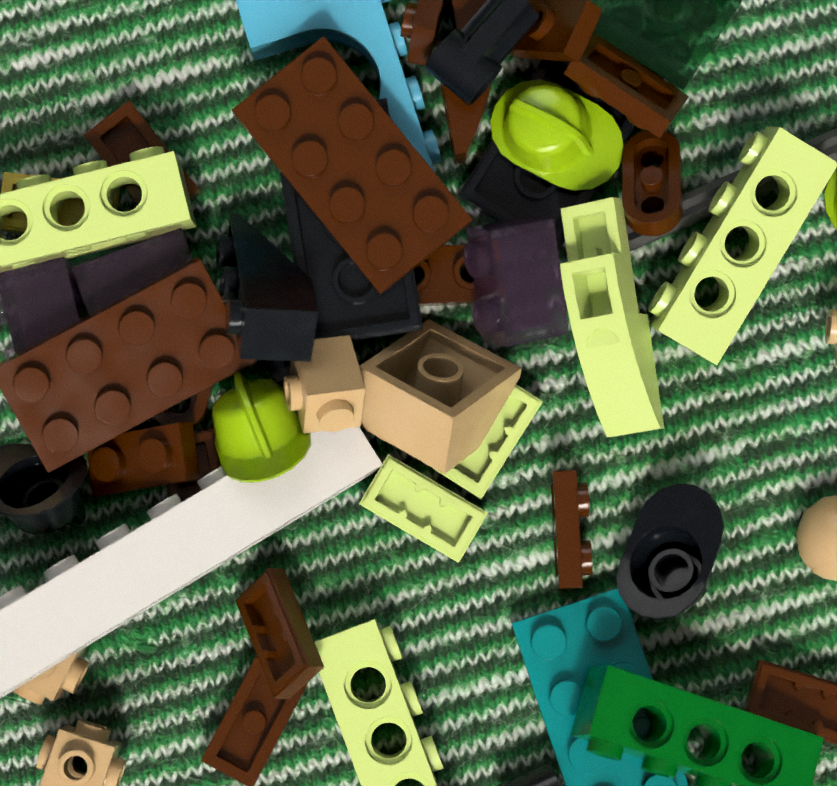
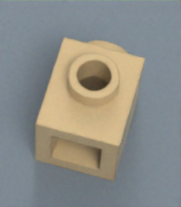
M350 335L314 339L311 362L290 361L289 375L284 377V396L288 411L297 410L303 434L321 431L337 432L346 428L361 427L366 387Z

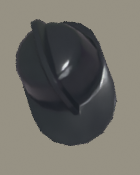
M9 443L1 445L0 515L7 516L23 532L32 535L49 534L61 529L65 525L83 524L86 519V513L83 506L84 488L82 484L88 472L86 459L81 455L48 473L31 444Z
M677 483L661 488L645 502L637 516L628 544L620 560L616 576L618 592L629 609L642 617L664 619L679 615L703 598L710 587L712 568L721 546L724 530L721 509L711 494L696 485Z

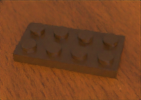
M324 36L232 109L235 117L380 296L472 223L473 219Z
M197 257L0 362V390L49 473L256 361L254 359H239L236 335L226 334V306L221 301V296L201 259Z

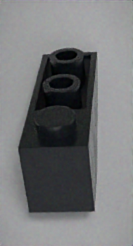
M230 213L228 234L218 235L216 268L217 270H222L221 301L227 302L226 334L236 335L239 359L311 362L319 312L312 279L240 214Z

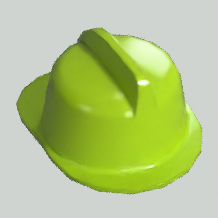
M539 79L515 85L508 89L495 104L490 123L492 139L500 153L515 165L542 179L572 191L592 190L607 182L619 168L624 149L620 128L612 115L596 103L556 83Z
M240 371L234 373L235 387L218 398L213 405L212 411L216 434L214 443L221 466L229 478L240 482H262L277 478L293 469L305 458L311 446V433L303 434L297 410L288 411L284 388L272 379H259L248 382Z

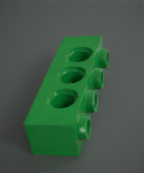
M610 665L589 667L570 734L571 736L589 741L586 749L587 752L616 761H621L622 754L626 753L643 759L641 769L649 773L675 779L677 771L697 777L695 786H812L824 737ZM640 708L648 714L651 722L649 734L643 740L635 734L633 729V718ZM694 727L699 729L704 739L703 750L698 757H694L691 754L687 745L688 735ZM748 745L753 748L757 758L756 767L750 775L745 772L741 762L742 753Z

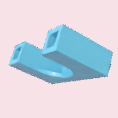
M236 0L254 61L316 43L323 36L328 42L339 43L354 49L364 56L376 72L380 83L379 99L387 98L389 116L433 171V165L442 162L433 130L422 132L416 111L425 108L421 90L415 75L407 78L404 76L399 57L408 55L404 37L400 36L401 27L398 21L388 24L382 3L391 0Z

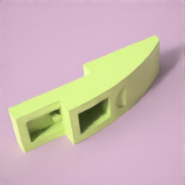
M611 197L560 208L568 262L559 264L564 296L580 364L604 432L607 437H616L664 429L648 314L639 313L622 199Z

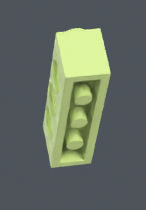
M766 126L763 133L756 131L748 139L738 158V161L743 163L742 168L732 184L726 181L718 189L708 208V211L713 214L702 234L695 232L688 239L678 258V261L683 264L672 284L664 282L648 308V311L653 314L649 321V326L715 365H718L837 168L836 161L781 127ZM771 176L778 184L779 194L771 206L763 208L756 200L755 191L758 183L764 177ZM742 226L749 237L748 247L742 255L731 258L725 249L726 236L735 227ZM714 277L719 285L718 297L713 304L707 307H699L694 295L696 286L702 279Z
M162 146L148 147L132 152L129 155L130 162L108 167L105 160L92 161L74 167V176L52 181L50 175L44 174L17 181V190L0 194V276L197 227L181 160L175 151L165 153ZM127 184L140 186L142 198L136 208L127 212H121L114 208V195L120 187ZM70 198L82 199L85 211L81 220L71 226L60 225L57 218L60 205ZM24 212L28 222L24 234L14 240H5L1 232L4 219L11 213Z
M374 618L314 641L324 664V668L319 674L361 786H395L401 780L408 778L418 780L424 786H439L434 772L444 769L432 735L421 739L413 717L423 714L412 681L401 684L393 665L394 661L403 657L391 625L380 629L377 619ZM364 667H372L379 670L385 678V691L381 696L373 700L360 698L352 687L353 675ZM383 723L397 724L405 732L406 744L402 750L395 754L381 753L373 744L372 734Z

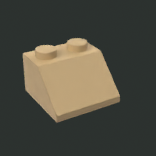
M428 319L422 323L423 330L407 333L359 366L366 387L361 428L422 461L427 466L446 474L480 447L518 382L522 368Z

